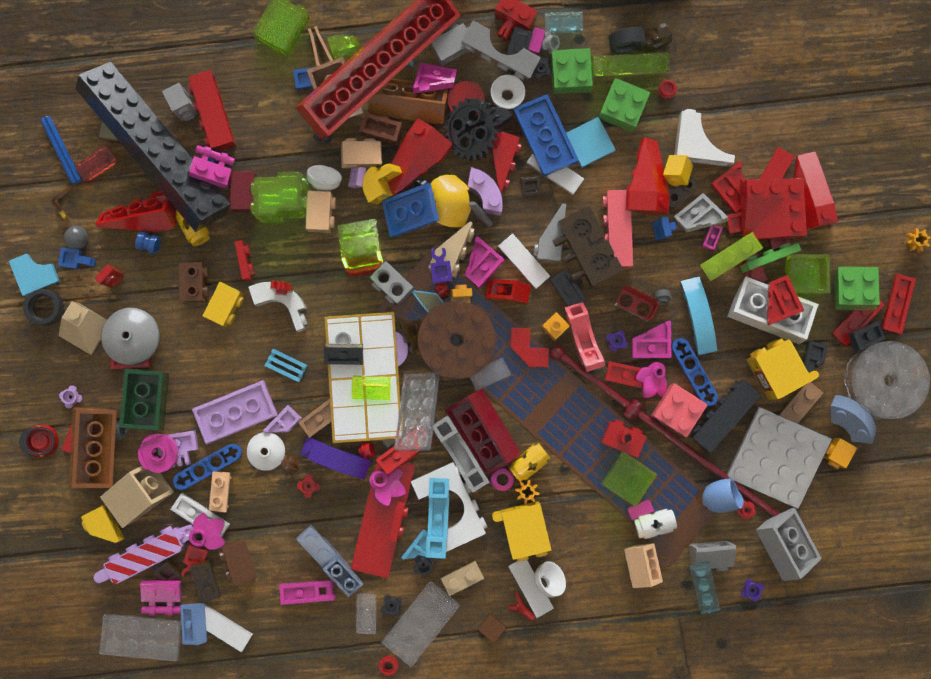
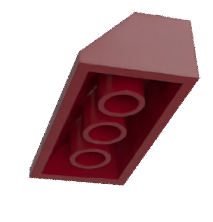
M483 388L445 410L485 475L505 466L522 455Z

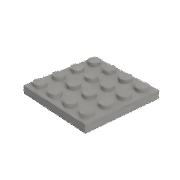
M758 406L727 475L736 482L798 509L832 439Z

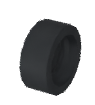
M639 27L624 28L608 36L610 52L613 54L631 53L642 49L646 45L644 30Z
M46 289L34 290L24 301V314L34 324L42 326L53 325L61 319L64 313V303L61 297L53 291ZM43 296L51 298L54 302L52 315L45 319L37 317L34 313L36 300Z

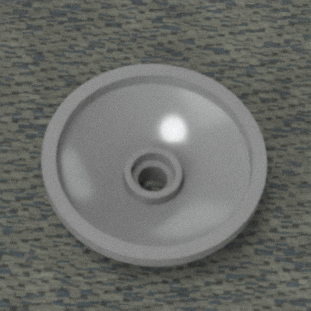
M124 308L116 311L107 319L102 329L101 339L104 350L114 361L125 365H137L145 362L155 353L159 345L160 332L155 319L149 313L138 308ZM126 332L129 333V337L127 339L124 338V334Z

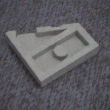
M703 193L676 214L674 220L686 232H691L727 222L728 216Z

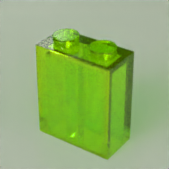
M271 0L252 34L256 40L288 57L310 17L305 7L299 4L296 6L290 3V0Z

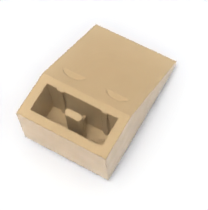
M472 222L467 223L435 250V255L441 256L443 253L442 248H445L446 257L444 261H450L451 273L454 278H456L460 269L459 260H463L466 255V243H471L475 233ZM432 258L430 263H436V260Z

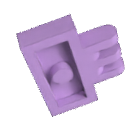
M196 430L170 434L169 436L174 439L178 446V466H183L182 458L185 459L186 465H190L189 451L198 450ZM158 448V455L161 456L163 451Z

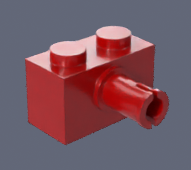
M500 0L495 8V17L504 23L497 36L499 38L503 36V40L507 41L514 27L529 31L537 18V10L519 0Z
M616 419L614 422L608 421L600 443L638 458L647 436L642 435L643 431L635 427L628 429L624 427L626 423Z

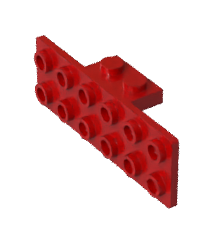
M407 462L399 468L403 472L399 481L404 486L406 494L400 497H391L388 506L381 504L376 499L375 489L372 486L370 487L352 561V570L385 578L389 577L397 540L402 538L404 527L401 526L402 519H406L409 508L406 507L415 464ZM376 463L374 472L383 471ZM377 478L376 483L381 484L383 483V480L381 478Z

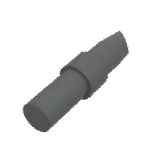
M469 202V206L475 212L478 219L487 227H491L493 222L486 212L476 202Z

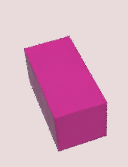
M534 27L528 51L539 56L546 30Z
M717 225L709 226L701 247L713 251L723 228Z
M649 499L626 508L631 520L654 512Z

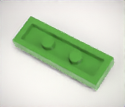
M791 243L784 244L776 252L773 249L763 252V257L757 258L756 255L745 259L746 263L740 266L741 270L745 273L801 251L799 243L792 246Z

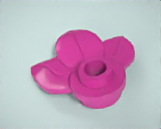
M654 362L638 372L636 380L643 382L644 398L652 397L656 393L660 397L665 394L667 380L664 377L666 370L662 363Z
M396 470L388 477L383 471H375L371 475L370 485L375 489V497L381 504L388 506L391 497H400L406 494L404 486L399 481L403 474L401 470ZM381 478L383 483H376V479Z
M205 513L198 515L193 521L194 529L189 534L190 543L196 547L205 546L210 550L222 547L225 541L219 534L224 528V520L218 518L208 520ZM198 533L202 535V540L197 539L196 535Z

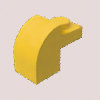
M385 164L381 168L370 167L367 170L362 186L368 203L379 204L393 196L387 182L402 173L399 166Z

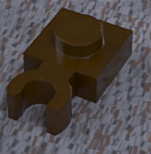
M420 319L399 324L404 343H410L408 347L410 355L416 354V335Z

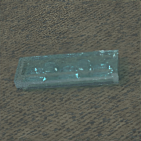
M709 561L690 565L701 615L720 611Z

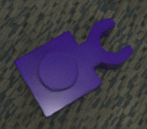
M442 248L443 253L441 256H436L435 250H431L432 258L436 260V263H430L433 284L453 281L450 261H444L446 257L445 248Z

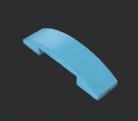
M700 277L680 281L694 330L697 354L702 355L717 351L712 316Z
M429 478L426 558H446L449 520V479Z

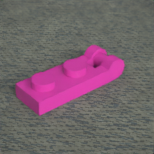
M332 579L280 584L281 605L335 600L336 595L333 593L335 582ZM320 587H325L326 594H320Z

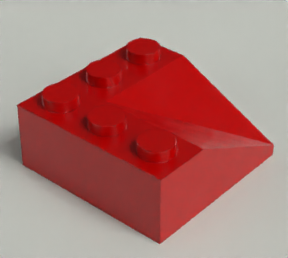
M804 178L746 179L740 184L742 238L751 232L754 233L758 241L799 240L807 236Z

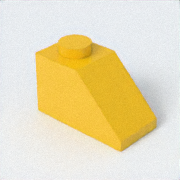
M106 505L81 516L83 520L82 526L90 535L114 543L125 539L114 516Z

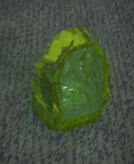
M336 34L327 38L334 58L349 55L360 49L361 46L359 39L354 35Z

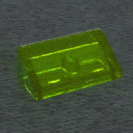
M352 376V399L390 400V376Z

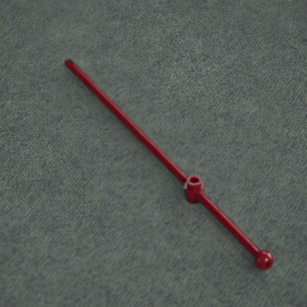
M556 345L550 352L552 359L561 360L625 408L623 414L630 420L635 416L721 480L730 478L725 472L640 409L643 404L634 398L631 402L626 400L567 356L563 347ZM734 481L741 495L768 515L774 517L780 514L740 483Z

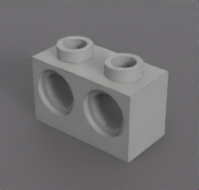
M180 83L162 91L172 112L181 121H189L198 114L189 93Z
M386 261L370 277L373 281L371 285L378 292L383 290L387 294L385 298L392 305L396 303L400 306L412 291L415 290ZM383 274L389 275V280L386 283L380 282V277ZM396 287L403 288V293L400 296L393 295Z

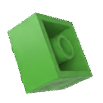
M590 48L553 50L551 53L553 94L591 92L593 83Z
M615 78L600 112L599 119L633 133L650 92Z
M838 267L834 272L835 310H875L880 305L878 267Z

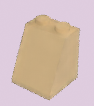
M141 466L127 473L100 498L116 521L124 528L173 494L174 491L161 473L152 472Z

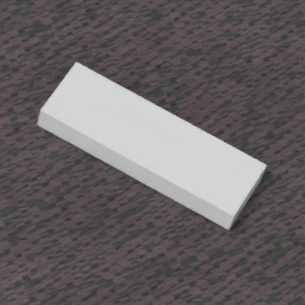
M532 154L527 164L541 173ZM568 167L545 176L571 195L576 192L584 178Z
M511 234L498 246L535 289L550 277L514 234Z
M184 493L180 494L170 509L192 524L194 519L202 513L207 515L208 520L222 519ZM225 520L224 528L222 532L219 534L221 537H223L224 533L230 526V523H228Z
M527 560L516 561L508 566L537 618L554 609L549 598L542 594L535 585V573Z
M205 604L206 630L242 652L253 634Z

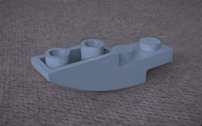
M312 525L296 538L322 566L323 571L348 597L363 585V582L343 557Z

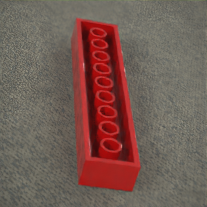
M415 0L295 108L319 138L328 137L461 16L450 0Z

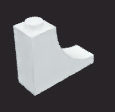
M686 109L680 113L674 155H687L689 160L694 163L730 167L734 163L735 155L727 154L717 149L708 140L702 128L701 113H696V110Z

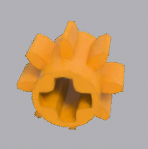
M918 228L912 230V233L906 234L908 239L904 244H908L910 247L909 251L917 249L919 253L923 251V248L930 246L928 241L931 237L926 234V230L919 232Z
M530 480L527 481V484L520 482L521 488L515 489V491L520 492L517 499L524 498L525 504L530 499L535 502L533 497L534 495H539V493L534 489L538 485L534 484L531 486ZM529 487L532 494H528V497H525L522 490H526Z

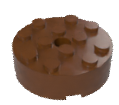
M449 301L433 307L422 318L416 335L417 348L426 366L441 376L453 379L466 378L481 371L490 361L496 341L494 327L489 317L479 307L464 301ZM453 334H457L460 337V342L457 345H453L450 341Z

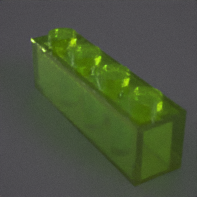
M669 53L591 55L592 76L669 73Z

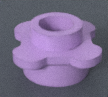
M69 386L68 389L59 394L66 408H72L75 403L82 401V395L78 394L75 386Z

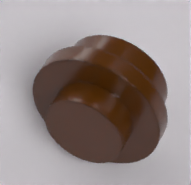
M289 454L284 456V459L281 461L283 468L288 473L296 472L299 469L297 458Z

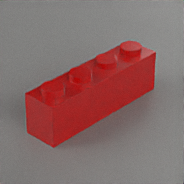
M209 70L190 76L188 88L191 95H194L196 99L193 104L196 112H200L201 115L199 123L202 130L206 131L207 137H204L207 147H211L213 151L218 152L236 146L214 74Z

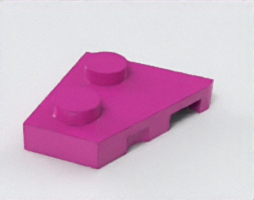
M420 63L413 86V93L453 88L457 69Z
M477 236L465 277L480 289L505 260Z
M667 321L633 338L632 358H671V321Z

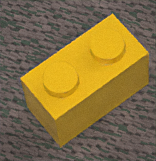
M219 282L203 317L228 327L235 319L236 315L234 313L237 307L240 308L244 301V293Z

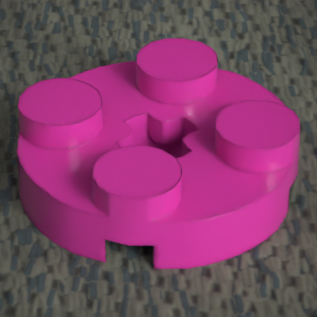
M152 434L142 441L138 450V459L145 469L155 473L165 472L177 463L179 459L178 446L169 435ZM156 448L163 451L160 459L158 456H154Z

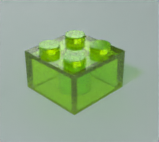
M277 172V211L283 217H306V193L310 191V186L301 172Z
M254 177V183H251V194L254 195V202H251V213L261 223L283 222L284 185L278 177Z
M376 219L338 225L341 256L345 269L383 263Z
M790 254L785 257V276L788 275L797 295L823 296L830 293V254Z
M621 452L601 482V485L636 507L657 474L625 452Z

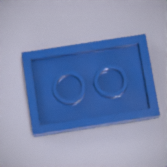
M426 183L382 201L389 236L392 238L439 221L431 184Z

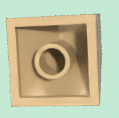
M72 301L62 316L59 336L93 355L102 340V329L107 319L82 304Z

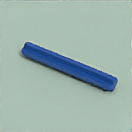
M45 116L41 118L40 122L71 184H79L82 179L51 117Z

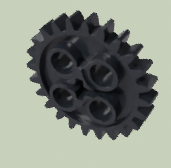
M465 98L464 102L458 101V106H452L454 112H447L450 119H444L448 125L443 126L447 130V133L443 134V136L449 138L448 140L453 144L450 150H455L454 155H460V159L467 158V161H473V159L480 160V157L486 158V153L492 154L491 147L497 148L494 142L501 140L497 137V134L502 133V131L498 130L497 127L502 125V123L496 122L500 116L493 115L496 109L490 108V103L484 104L482 99L472 98L470 100ZM476 113H478V119H477V120H475V114H476ZM462 121L463 126L460 129L459 123ZM483 130H485L486 133L484 138L482 137ZM468 138L470 140L469 146L466 144Z

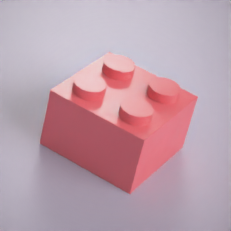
M674 383L670 384L651 417L680 436L687 437L707 407V404Z

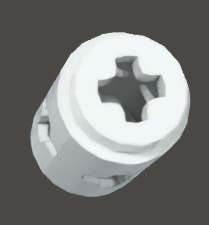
M660 510L653 514L640 516L634 520L639 539L652 538L677 529L676 519L672 510ZM655 519L658 522H660L659 524H657L658 528L656 529L653 526H651L652 524H654L653 520Z

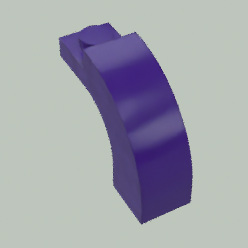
M307 437L300 454L315 463L360 479H365L371 461L358 455L339 450Z

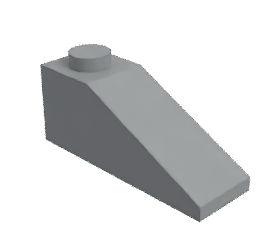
M566 204L561 205L539 239L538 244L534 245L533 255L537 256V261L560 262L562 244L555 247L552 240L563 235L557 223L565 218Z

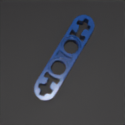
M683 338L674 340L671 344V351L698 399L706 403L707 406L714 405L718 400L717 392L690 344ZM677 342H679L680 344L683 343L685 345V347H683L684 353H687L689 351L690 355L684 356L681 359L680 356L683 355V353L681 352V350H676L675 347L678 346ZM687 358L693 359L695 363L692 369H687L684 365ZM696 375H701L704 378V383L701 386H697L694 383ZM708 385L709 388L705 390L708 394L713 395L711 402L704 400L706 394L704 391L699 392V389L705 388Z
M238 444L227 445L177 473L173 478L174 486L180 490L187 489L209 477L213 472H218L234 463L243 455L241 446ZM231 447L238 450L236 457L229 456L225 459L221 454L222 452H224V455L230 453ZM215 456L220 457L222 461L219 467H214L211 463L212 458ZM197 466H202L205 470L202 477H198L195 474ZM191 475L192 478L185 481V486L184 484H179L180 476L184 478Z

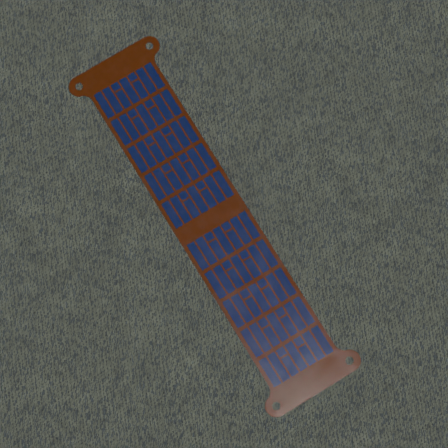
M444 242L435 244L432 249L436 250ZM431 250L404 278L416 291L436 293L433 286L438 283L433 284L432 273L429 272L428 268L432 260ZM458 272L456 278L452 277L453 281L445 282L449 290L455 289V285H467V288H472L470 303L479 307L489 317L494 327L496 339L490 361L481 371L469 376V378L480 388H483L492 399L634 526V520L630 519L626 510L629 506L649 499L654 512L667 509V511L672 510L676 519L677 529H673V532L659 534L649 538L655 544L659 567L665 568L670 566L716 514V512L708 510L702 503V494L705 488L700 487L647 439L638 458L600 443L608 421L614 422L615 419L626 423L624 427L632 429L633 426L560 361L552 359L550 353L548 367H528L510 347L511 328L521 327L490 299H486L485 295ZM396 287L393 295L400 296L403 293V288ZM450 292L448 293V298L442 299L444 303L451 301ZM413 293L400 306L396 303L392 305L386 299L379 307V313H386V308H392L395 319H403L406 322L420 319L421 322L427 313ZM453 334L450 338L453 345H457L460 342V337L457 334ZM530 336V347L544 348ZM655 519L653 520L654 524H652L651 526H653L656 529L658 528L657 524H659L660 522H658ZM661 553L667 554L665 561L660 559Z

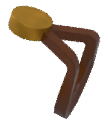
M71 186L58 193L52 199V204L59 210V214L66 222L70 218L61 208L58 200L73 189Z

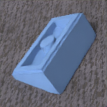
M205 604L180 605L182 643L184 645L206 643Z

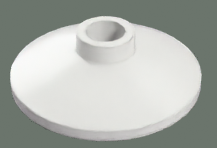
M262 432L255 435L247 446V457L250 463L260 470H272L278 467L285 456V445L282 439L271 432ZM263 448L268 449L267 455L262 454Z

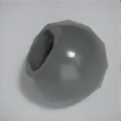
M72 226L64 234V242L72 249H81L88 243V233L80 226Z

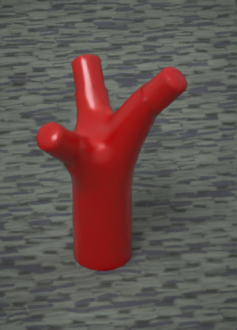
M515 592L517 605L509 606L508 609L520 612L528 620L532 621L536 615L523 604L519 592Z

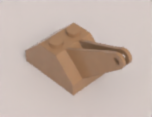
M317 26L314 28L329 62L321 63L316 41L311 28H309L308 31L317 66L307 69V73L314 90L345 63L343 57L335 60L332 59ZM360 107L350 117L363 113L362 108Z

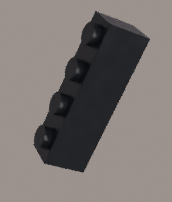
M734 381L729 387L730 392L726 396L723 394L716 403L718 405L715 409H710L704 415L705 420L701 424H696L691 430L693 434L690 438L707 453H711L760 398L761 394L747 381Z

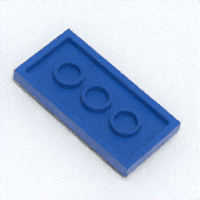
M548 94L513 108V113L543 177L579 162Z

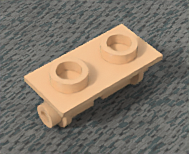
M230 472L212 473L210 511L227 512V508H229V505H227L229 484L232 478Z

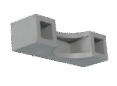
M475 21L471 22L461 42L465 50L474 53V51L480 53L482 59L488 62L493 60L498 63L497 67L504 71L509 69L515 72L514 76L521 80L531 77L541 58L525 48L514 55L499 53L491 44L490 29Z
M446 416L431 427L452 457L471 491L475 492L488 484L487 476L450 417Z

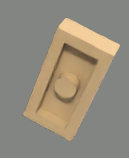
M476 560L441 577L449 596L484 579Z

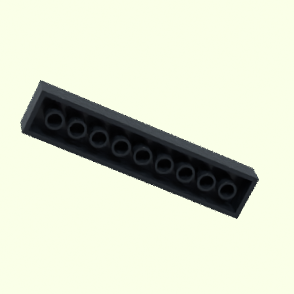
M111 62L79 74L75 88L195 232L226 215L230 206L228 200L215 185L188 176L193 160Z

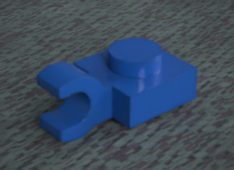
M61 247L58 266L79 270L80 264L95 267L96 259L82 256L81 250Z

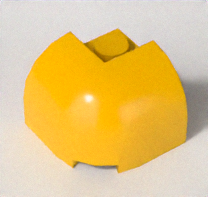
M455 175L439 176L431 182L439 217L437 223L448 227H464L471 211L469 206V188Z

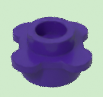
M622 330L617 331L615 334L609 333L606 336V340L610 344L609 349L612 352L619 348L625 349L628 346L624 337L625 333Z
M747 579L741 595L744 598L749 597L756 602L760 599L763 585Z

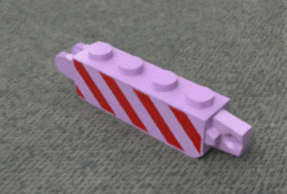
M192 524L173 529L169 526L160 531L162 535L156 538L152 535L143 540L144 544L140 546L134 544L125 549L126 553L122 555L116 553L108 557L109 562L103 564L105 568L95 573V582L102 583L110 579L111 582L117 584L184 550L187 545L186 542L189 540V534L194 529Z

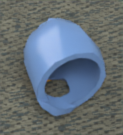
M732 478L711 483L706 486L702 494L703 505L712 512L725 513L741 509L744 505L743 497Z

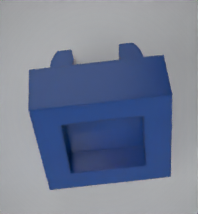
M668 217L652 222L656 241L672 236V230H677L676 222L669 223Z

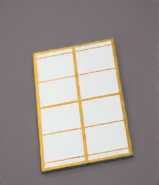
M394 312L325 317L326 344H336L335 338L341 332H346L350 335V344H363V365L328 364L333 443L403 438ZM345 334L338 337L339 344H347L349 342V338Z

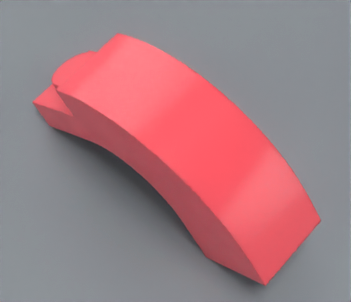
M581 302L565 307L571 335L582 365H584L587 372L604 367L605 361L595 341L589 314L584 303Z

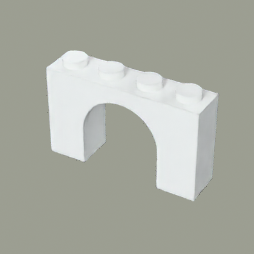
M454 462L411 481L418 499L429 495V478L449 479V490L458 494L463 501L464 513L458 523L448 528L446 552L486 534L485 528H488L484 518H479L476 511L480 509L475 499L471 501L468 494L471 490L466 482L463 483L460 477L462 474Z

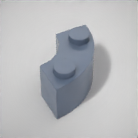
M835 395L831 404V423L845 428L850 434L852 442L872 444L876 434V426L870 413L858 402L848 397Z

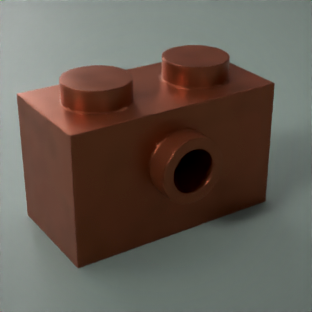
M365 113L359 131L362 137L373 138L376 141L398 147L403 127L402 123L393 121L386 116L379 117Z

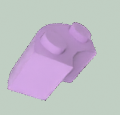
M471 168L468 182L469 191L475 193L480 198L483 210L486 213L501 216L502 196L498 186L486 173Z

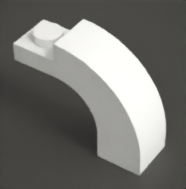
M271 282L249 286L254 305L259 307L270 302L283 303L290 311L296 331L306 330L307 320L304 313L301 314L300 312L306 310L307 307L297 293L293 291V293H287V296L275 295V291L270 289Z

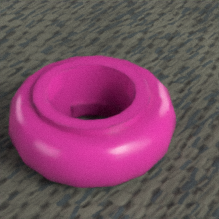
M503 467L492 473L491 484L496 490L507 491L513 486L514 475L509 469ZM498 475H507V484L500 485L496 481Z

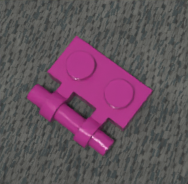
M197 145L195 153L201 154L202 157H193L188 176L226 188L231 169L224 167L225 163L233 165L234 158L229 157L228 154L212 151L210 147L205 146L204 148ZM208 157L218 160V164L207 161Z
M141 581V602H149V606H142V614H149V616L181 614L180 606H175V602H180L182 599L181 581ZM157 602H167V606H157Z

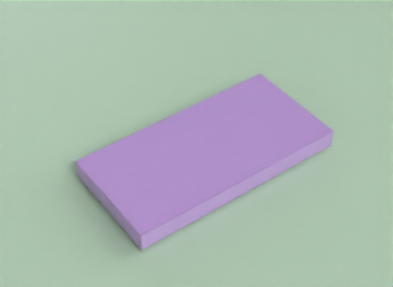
M264 380L192 409L206 445L278 416Z

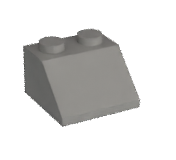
M728 541L689 544L691 568L697 570L698 573L709 572V569L716 568V571H726L728 567H734L736 545Z

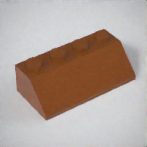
M392 78L369 99L368 114L379 117H392L394 119H409L414 122L419 118L424 122L443 124L449 88L413 93L415 81Z
M73 407L69 486L71 488L112 487L117 410Z

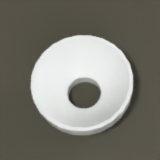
M513 75L498 77L491 87L493 102L496 106L506 110L519 106L525 96V87L522 81ZM509 90L513 93V98L505 100L502 97V93Z
M316 165L307 170V180L317 191H331L340 185L342 176L331 167Z
M549 561L544 562L538 566L535 572V585L542 594L550 598L563 594L566 588V580L557 564ZM541 578L545 579L547 583L546 588L543 586Z

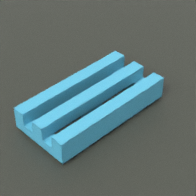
M272 349V353L269 355L268 361L264 366L300 382L308 365ZM277 354V355H279V356H281V357H283V358H285V359H287V360H289V361H291V362H293V363H295V364L301 366L302 369L299 370V369H297V368H295V367H293V366H291V365H289V364H287V363H284V362H282V361H280V360H278V359H276V358H274V357H275V355ZM272 361L298 373V377L271 365Z

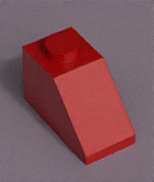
M488 279L485 298L528 304L531 285L517 280Z

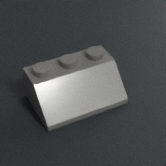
M791 508L766 520L756 529L783 581L801 579L822 559L795 508Z

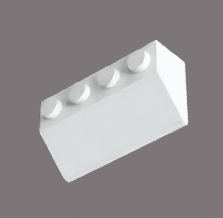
M745 277L733 299L727 317L800 344L808 338L818 304L798 297L803 306V312L768 326V285Z

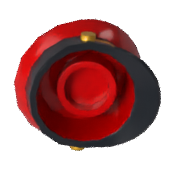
M39 424L22 433L19 439V446L26 454L36 458H44L55 452L58 447L59 438L57 432L52 427Z

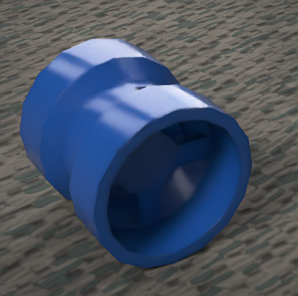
M140 231L135 241V248L141 251L147 250L148 253L155 255L159 250L161 237L157 235L150 236L147 232Z

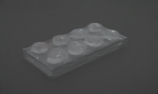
M436 372L404 375L394 450H431L440 377Z
M430 580L381 643L412 667L457 611L460 604Z
M106 613L103 615L99 654L178 661L182 632L181 620Z

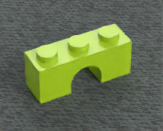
M751 232L700 266L709 280L712 281L760 251L763 247L754 233Z

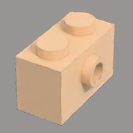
M348 138L342 141V168H380L382 164L381 141H376L373 138H367L364 141Z
M308 191L306 230L308 232L331 233V228H334L335 217L332 216V209L336 207V198L333 197L331 192Z
M654 543L634 545L624 549L633 588L652 587L663 582Z

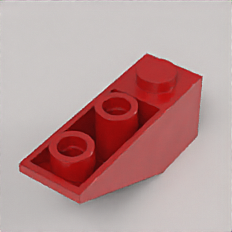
M505 132L497 134V137L501 140L494 142L497 148H492L496 181L501 195L503 190L507 191L510 182L507 177L509 172L513 173L516 164L513 159L515 154L519 155L522 144H519L520 137Z

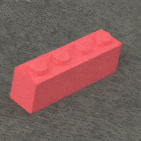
M607 190L605 196H602V207H606V215H603V226H606L607 233L603 241L608 239L614 251V256L618 258L623 269L631 268L633 266L631 211L626 210L627 190Z

